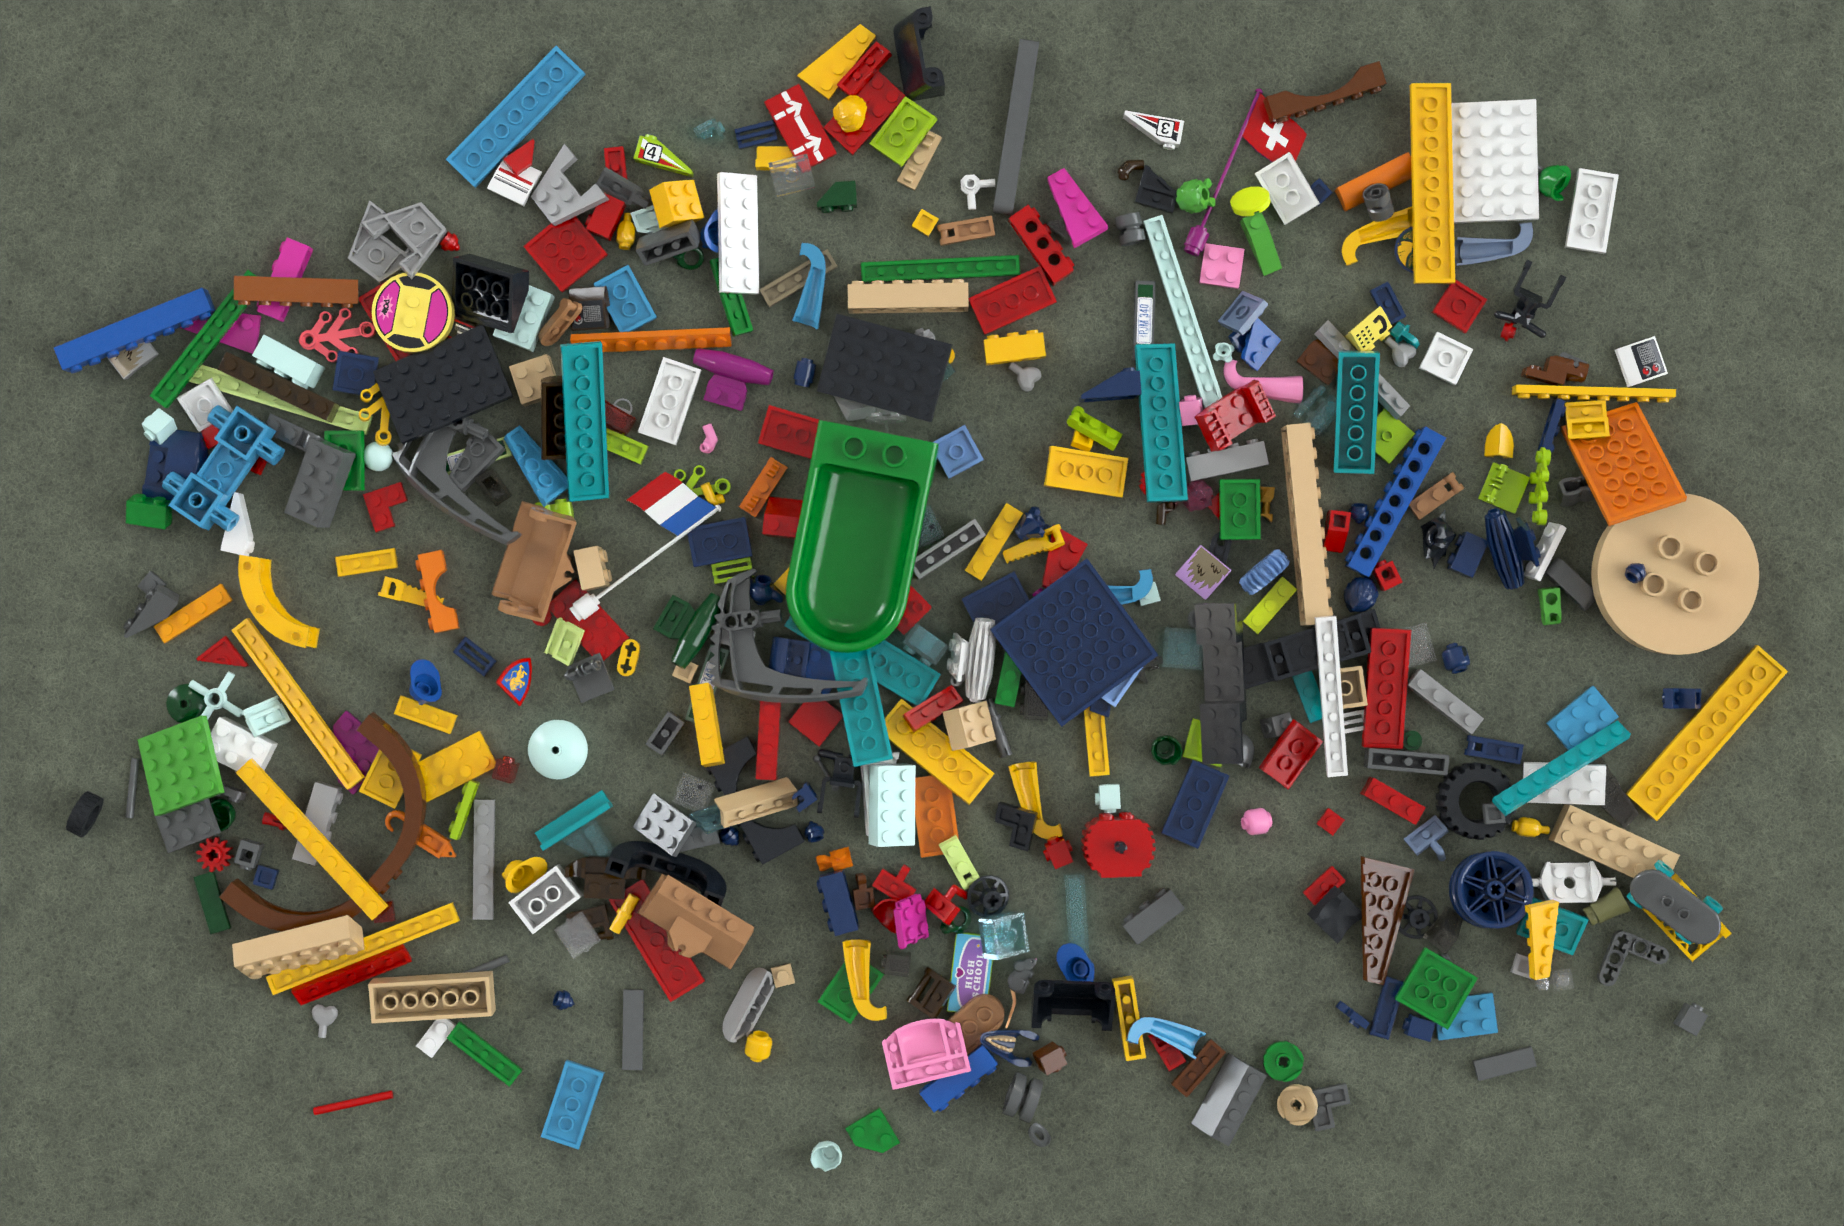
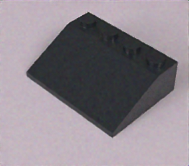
M473 254L453 257L452 301L455 316L508 333H514L529 291V271Z

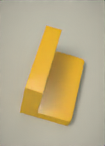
M758 146L755 167L756 170L796 171V160L788 147Z

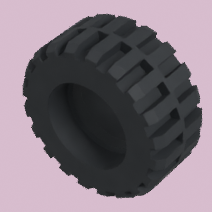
M1464 763L1462 766L1452 768V772L1443 777L1444 781L1439 783L1437 787L1440 788L1439 794L1436 793L1435 798L1438 800L1436 809L1441 814L1439 816L1441 821L1445 822L1446 827L1456 834L1469 839L1484 840V838L1495 837L1497 832L1501 833L1505 830L1504 826L1506 824L1510 825L1512 821L1510 817L1512 814H1515L1516 810L1505 816L1506 823L1484 824L1483 818L1478 820L1469 819L1462 814L1459 808L1460 793L1469 783L1480 782L1487 785L1493 797L1512 786L1507 775H1503L1502 771L1498 768L1483 763Z

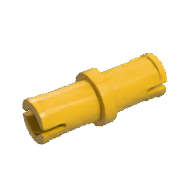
M629 893L622 907L617 909V915L609 928L610 930L620 934L627 920L632 917L631 913L639 901L637 896Z

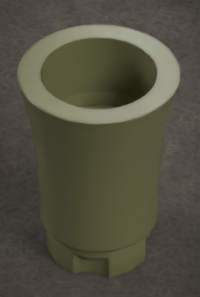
M1617 887L1599 898L1596 902H1592L1589 906L1582 909L1585 916L1589 919L1591 926L1630 912L1625 898Z

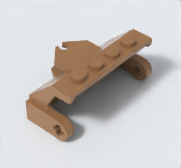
M521 502L512 532L517 531L522 535L515 542L507 545L492 590L493 596L510 600H500L499 611L544 623L554 591L572 580L570 576L566 577L567 574L565 572L570 571L574 573L571 558L567 554L577 523L572 516L553 512L540 505Z
M664 874L660 875L637 912L647 920L666 930L668 946L672 951H678L679 948L682 950L679 952V955L687 958L702 952L728 969L733 967L754 931L752 925L670 875L665 876Z

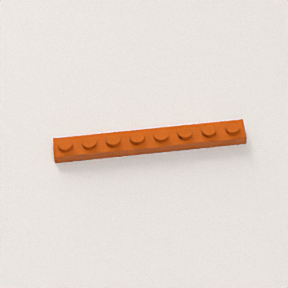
M730 327L571 334L570 336L571 343L601 341L602 352L731 347L732 344Z

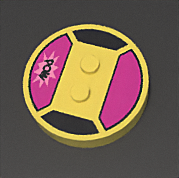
M417 272L413 279L406 273L393 276L380 287L372 304V320L379 336L393 348L405 353L414 354L422 352L445 341L454 324L455 310L450 294L438 281L423 273Z

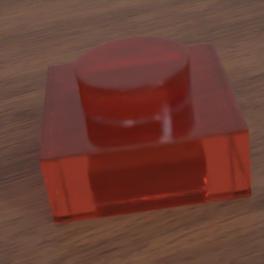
M393 900L385 901L388 907L374 919V923L396 920Z

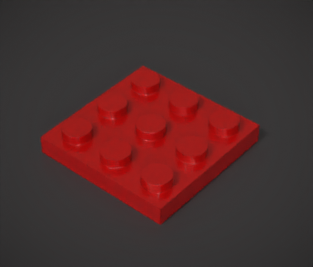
M576 216L556 226L552 223L549 224L523 246L562 293L608 256Z

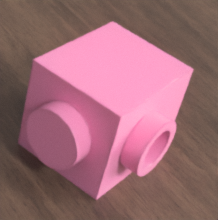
M1196 395L1184 396V399L1179 402L1182 426L1198 424L1194 416L1203 411L1202 397L1196 398Z

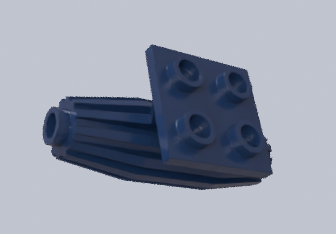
M1493 508L1485 515V527L1494 567L1505 589H1517L1524 584L1522 560L1532 561L1536 567L1540 566L1538 559L1541 558L1538 547H1535L1533 543L1536 537L1534 531L1529 528L1528 523H1524L1520 517L1516 518L1518 527L1513 530L1505 512L1499 508Z

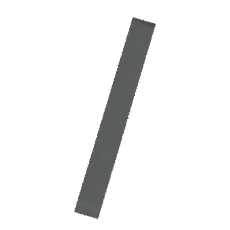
M1020 39L993 213L1013 214L1039 41Z

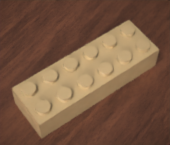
M962 279L952 280V283H944V280H932V283H924V280H912V283L894 280L892 284H884V281L877 280L872 281V284H864V281H852V284H848L849 314L968 312V283H964Z
M1564 804L1548 839L1631 878H1634L1644 870H1657L1654 866L1657 860L1663 861L1673 870L1680 856L1569 804Z
M348 915L232 944L234 967L251 979H259L262 975L279 974L281 970L298 969L301 965L318 964L321 960L325 959L334 960L345 954L354 955L358 951L365 950L362 927Z
M493 971L373 978L368 984L371 1023L492 1016L496 1010Z

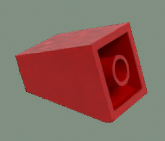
M769 496L764 513L762 534L770 537L795 539L803 500Z

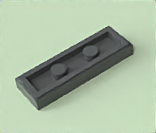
M1531 1046L1473 1060L1478 1081L1537 1066Z

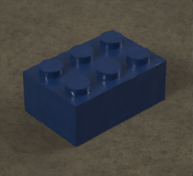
M844 869L820 874L819 880L816 883L819 894L823 893L824 895L822 905L824 912H828L830 916L827 921L830 932H834L835 936L858 930L859 922Z

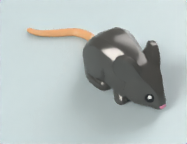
M1036 958L1017 960L1013 964L1014 970L1008 977V986L1011 990L1013 1004L1006 1028L1010 1023L1016 1006L1015 992L1025 993L1029 985L1028 979L1032 978L1034 974L1032 969L1037 962Z

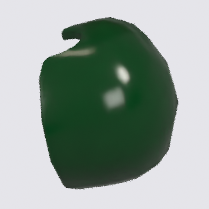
M1170 735L1157 737L1151 747L1153 758L1161 765H1175L1182 757L1183 750L1180 742Z
M216 799L210 804L219 829L222 832L233 824L236 819V811L227 800Z

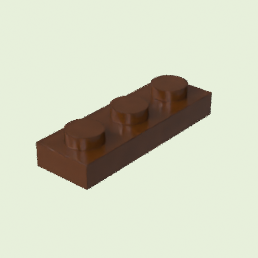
M1210 1038L1195 1055L1196 1059L1192 1058L1171 1084L1185 1097H1188L1226 1052Z

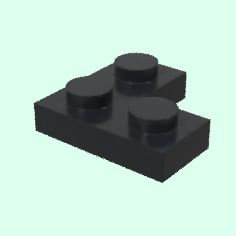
M1000 801L994 822L1013 827L1009 846L1027 852L1030 850L1038 813Z

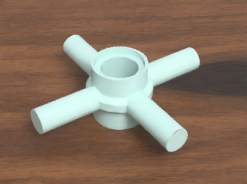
M228 671L219 687L210 690L194 680L189 683L188 687L205 696L204 701L207 707L201 716H207L208 720L214 709L221 708L228 710L239 718L242 716L241 712L243 710L228 702L227 694L225 693L235 674ZM215 693L220 697L218 704H215L212 700Z

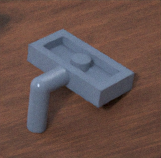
M1434 815L1404 838V841L1417 856L1428 847H1431L1437 854L1438 860L1444 861L1446 859L1445 852L1437 841L1449 831L1439 818Z

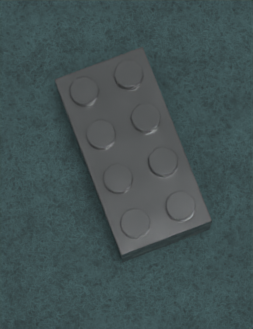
M310 438L284 513L317 528H330L356 453L324 439Z

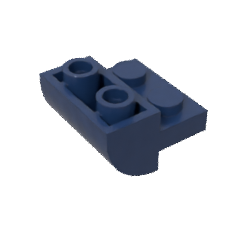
M773 637L768 668L780 673L806 678L811 642Z

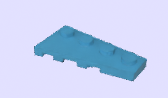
M520 425L504 437L507 446L543 507L568 490L567 476L552 460L541 459V448Z

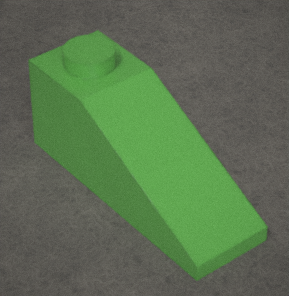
M1258 211L1253 216L1242 218L1240 224L1263 276L1282 269L1267 223L1262 212L1259 213Z

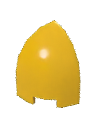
M1500 423L1490 430L1485 442V457L1503 456V458H1513V437L1507 426Z

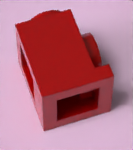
M1384 559L1376 563V568L1372 572L1381 591H1386L1403 582L1393 561L1386 562ZM1383 571L1388 572L1387 578L1382 577Z

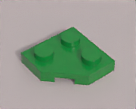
M880 1107L845 1127L853 1143L858 1147L884 1153L900 1143Z

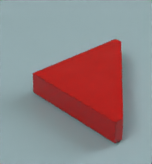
M224 636L196 658L197 661L248 666V663L227 636Z

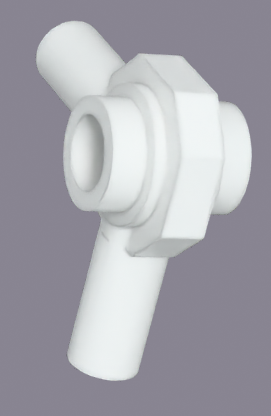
M965 175L961 179V191L967 195L968 210L976 209L975 194L980 188L995 187V179L979 180L975 175Z

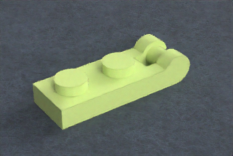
M955 835L940 843L939 847L962 888L967 890L979 878V875L958 837ZM970 872L972 876L965 879L964 875Z

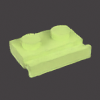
M561 617L558 618L544 653H549L553 658L570 666L574 661L585 630L570 622H565Z

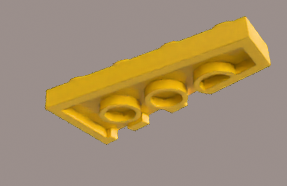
M859 24L799 73L797 77L830 100L838 89L837 83L859 61L875 40L876 35Z

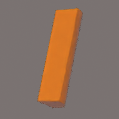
M1409 152L1337 187L1335 193L1344 211L1346 212L1364 203L1363 192L1372 184L1382 183L1390 190L1412 179L1411 156Z

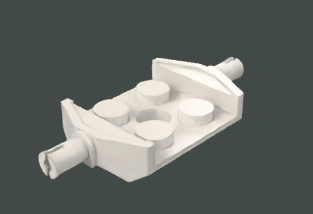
M1593 861L1588 863L1546 862L1540 877L1532 879L1533 887L1540 888L1546 901L1553 899L1559 903L1596 902L1603 886H1616V882H1614L1616 878L1601 877ZM1565 878L1572 879L1574 882L1573 888L1569 889L1564 885Z

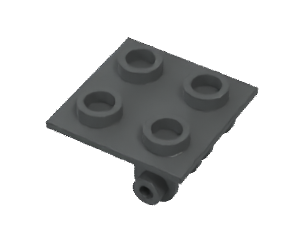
M600 653L567 666L568 670L564 677L566 680L573 681L581 703L615 690Z

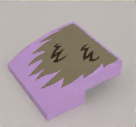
M1200 545L1175 575L1206 600L1232 570Z

